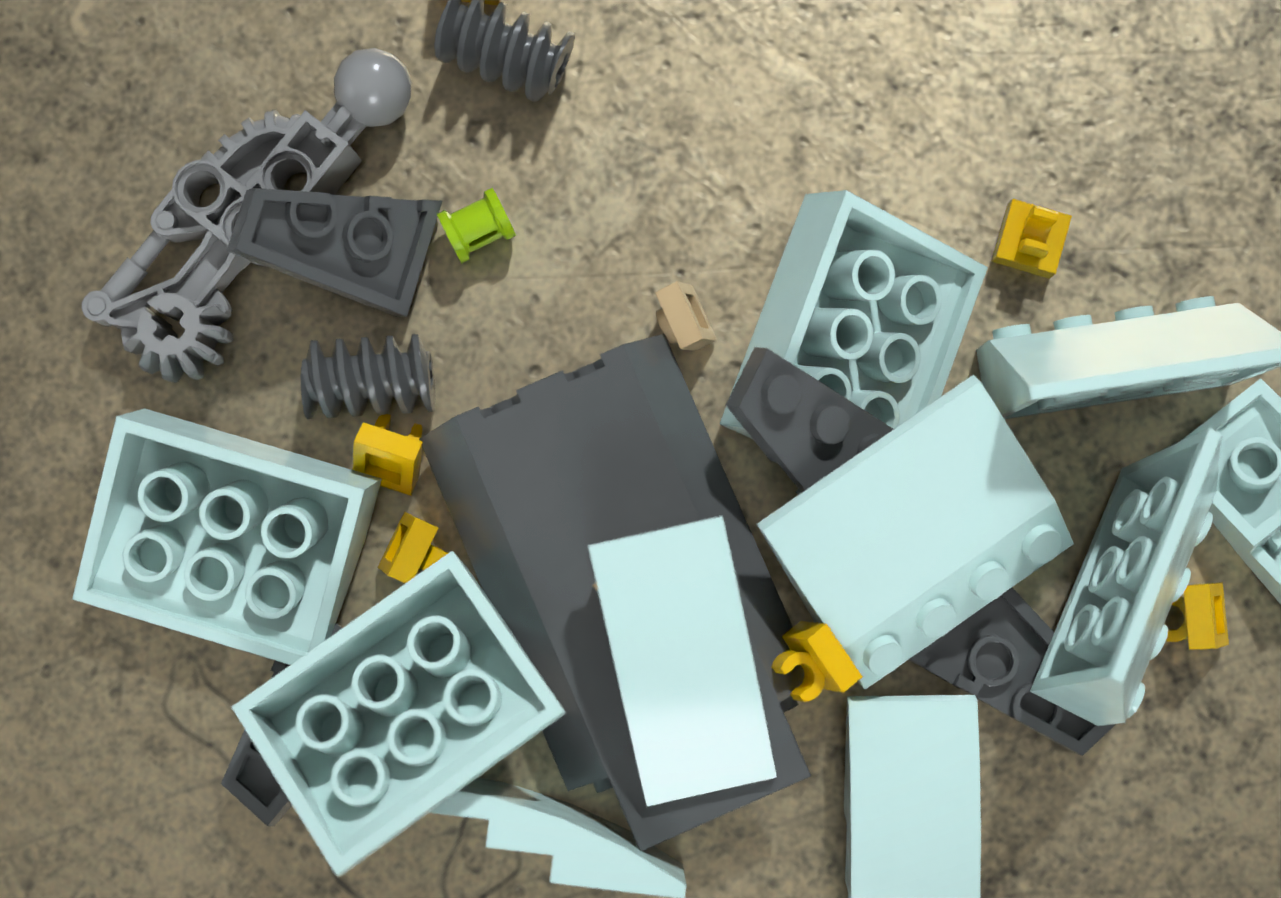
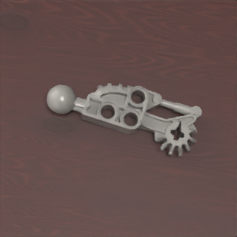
M377 48L356 50L342 60L334 76L336 104L321 122L306 110L301 115H292L291 118L281 116L277 110L267 111L264 114V119L253 121L249 117L241 122L244 129L230 138L224 134L218 140L222 146L214 154L208 150L200 160L185 164L178 170L173 179L171 191L151 216L152 233L131 259L126 258L101 291H92L84 297L81 308L86 318L102 326H114L121 329L125 351L136 355L142 354L138 364L139 367L150 374L160 371L162 378L169 382L177 383L184 372L194 380L203 378L204 359L215 365L224 363L221 353L214 349L217 342L226 344L233 341L234 338L232 332L219 327L228 320L232 312V308L223 292L237 274L251 262L261 265L227 251L246 190L253 188L284 190L287 180L292 175L301 172L307 173V183L301 191L335 195L362 161L351 147V144L366 126L389 125L404 114L411 98L412 84L405 65L398 57ZM220 184V193L216 201L209 206L200 207L199 200L203 190L210 185ZM203 239L200 246L174 278L131 295L148 274L147 268L169 241L178 243ZM152 306L155 310L175 321L180 320L179 323L186 329L183 335L178 339V335L172 330L173 326L165 319L154 314L149 307Z

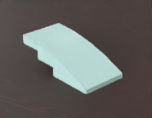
M1260 378L1184 439L1208 428L1222 434L1217 491L1208 512L1212 513L1213 524L1281 604V397Z
M723 516L589 545L646 805H656L776 778L764 709Z
M975 695L847 696L844 815L847 823L845 882L848 898H980V753L978 701Z
M477 777L429 812L489 820L486 847L553 855L550 883L671 898H685L686 881L681 862L655 846L640 851L631 831L569 802L509 783Z

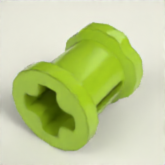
M493 188L484 191L482 199L451 214L446 210L437 213L438 219L461 264L470 260L471 252L502 237L509 240L516 236L510 220Z

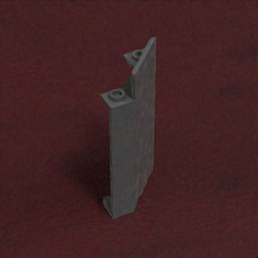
M665 334L620 345L600 354L601 358L592 364L564 374L563 370L516 390L517 395L510 399L499 402L489 408L480 410L478 406L459 414L419 438L423 442L422 447L483 591L566 712L542 731L567 790L570 791L593 783L597 793L613 788L640 851L811 777L784 712L799 705L790 693L803 682L804 670L800 665H797L792 671L784 675L775 673L771 667L779 654L791 650L782 636L793 626ZM723 516L777 777L647 806L598 591L593 587L596 579L588 546Z

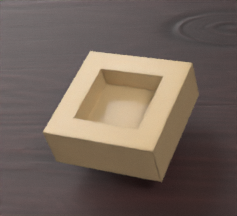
M676 281L655 292L662 307L656 311L657 321L666 339L671 344L678 342L682 350L697 351L717 341L692 285Z

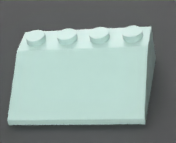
M847 190L805 194L733 389L754 347L768 348L895 429L941 397L988 267ZM726 406L720 425L752 439Z
M1207 296L1178 302L1175 304L1177 312L1154 315L1153 306H1139L1115 312L1116 321L1093 324L1091 315L1068 317L1054 321V330L1031 334L1029 324L1007 326L993 330V340H988L976 349L981 382L1003 418L1011 419L1229 386L1281 367V332L1240 303L1216 306L1214 297Z
M974 375L757 523L814 622L826 623L863 676L858 682L864 690L893 672L901 664L947 634L951 629L1000 597L1004 592L1074 544L1055 499L983 384Z
M145 408L116 416L72 600L291 665L332 635L368 533L382 478Z
M1208 428L1121 469L1030 692L1097 726L1125 723L1126 719L1130 718L1137 711L1145 694V685L1141 681L1148 663L1158 655L1167 639L1168 627L1164 623L1173 602L1181 597L1189 583L1191 571L1186 568L1194 547L1205 538L1213 521V515L1208 511L1217 491L1221 433Z
M453 551L232 706L233 711L334 873L339 877L566 713L469 569Z

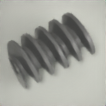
M448 0L435 34L434 48L438 61L450 63L457 57V65L461 71L466 73L474 71L480 65V75L483 80L494 82L502 75L503 86L505 90L510 92H516L525 83V95L528 100L533 102L539 101L547 92L549 95L553 93L561 81L574 46V32L568 31L556 45L551 42L553 23L546 21L537 33L533 35L529 33L530 14L524 11L513 25L507 24V4L504 2H500L489 16L484 14L485 0H471L467 6L461 4L462 0Z
M418 334L411 335L408 349L405 353L400 352L393 336H386L382 354H375L369 338L361 337L356 356H350L343 339H336L331 357L324 356L318 340L310 341L307 357L302 360L301 397L306 419H313L318 403L327 418L338 417L343 401L353 417L363 416L368 399H370L377 415H385L390 410L393 396L402 413L413 412L418 395H420L428 412L435 410V378L430 351L425 350Z

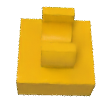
M1012 199L1007 204L991 262L1050 279L1056 274L1072 216Z
M389 414L380 415L375 422V426L363 422L353 443V470L382 478L380 486L411 496L420 476L423 442L419 438L422 437V425L414 423L410 434L404 436L390 431L391 415Z
M404 511L377 568L405 584L416 576L419 568L426 570L448 554V552L431 544L438 527Z
M1223 582L1187 585L1184 594L1172 603L1173 606L1178 607L1182 611L1184 622L1179 629H1168L1166 641L1178 642L1188 639L1189 650L1217 649L1229 645Z
M807 621L797 623L782 636L791 650L779 654L771 666L775 673L784 675L792 671L797 665L803 668V682L790 693L794 700L802 702L815 699L823 689L844 693L863 677L826 623Z

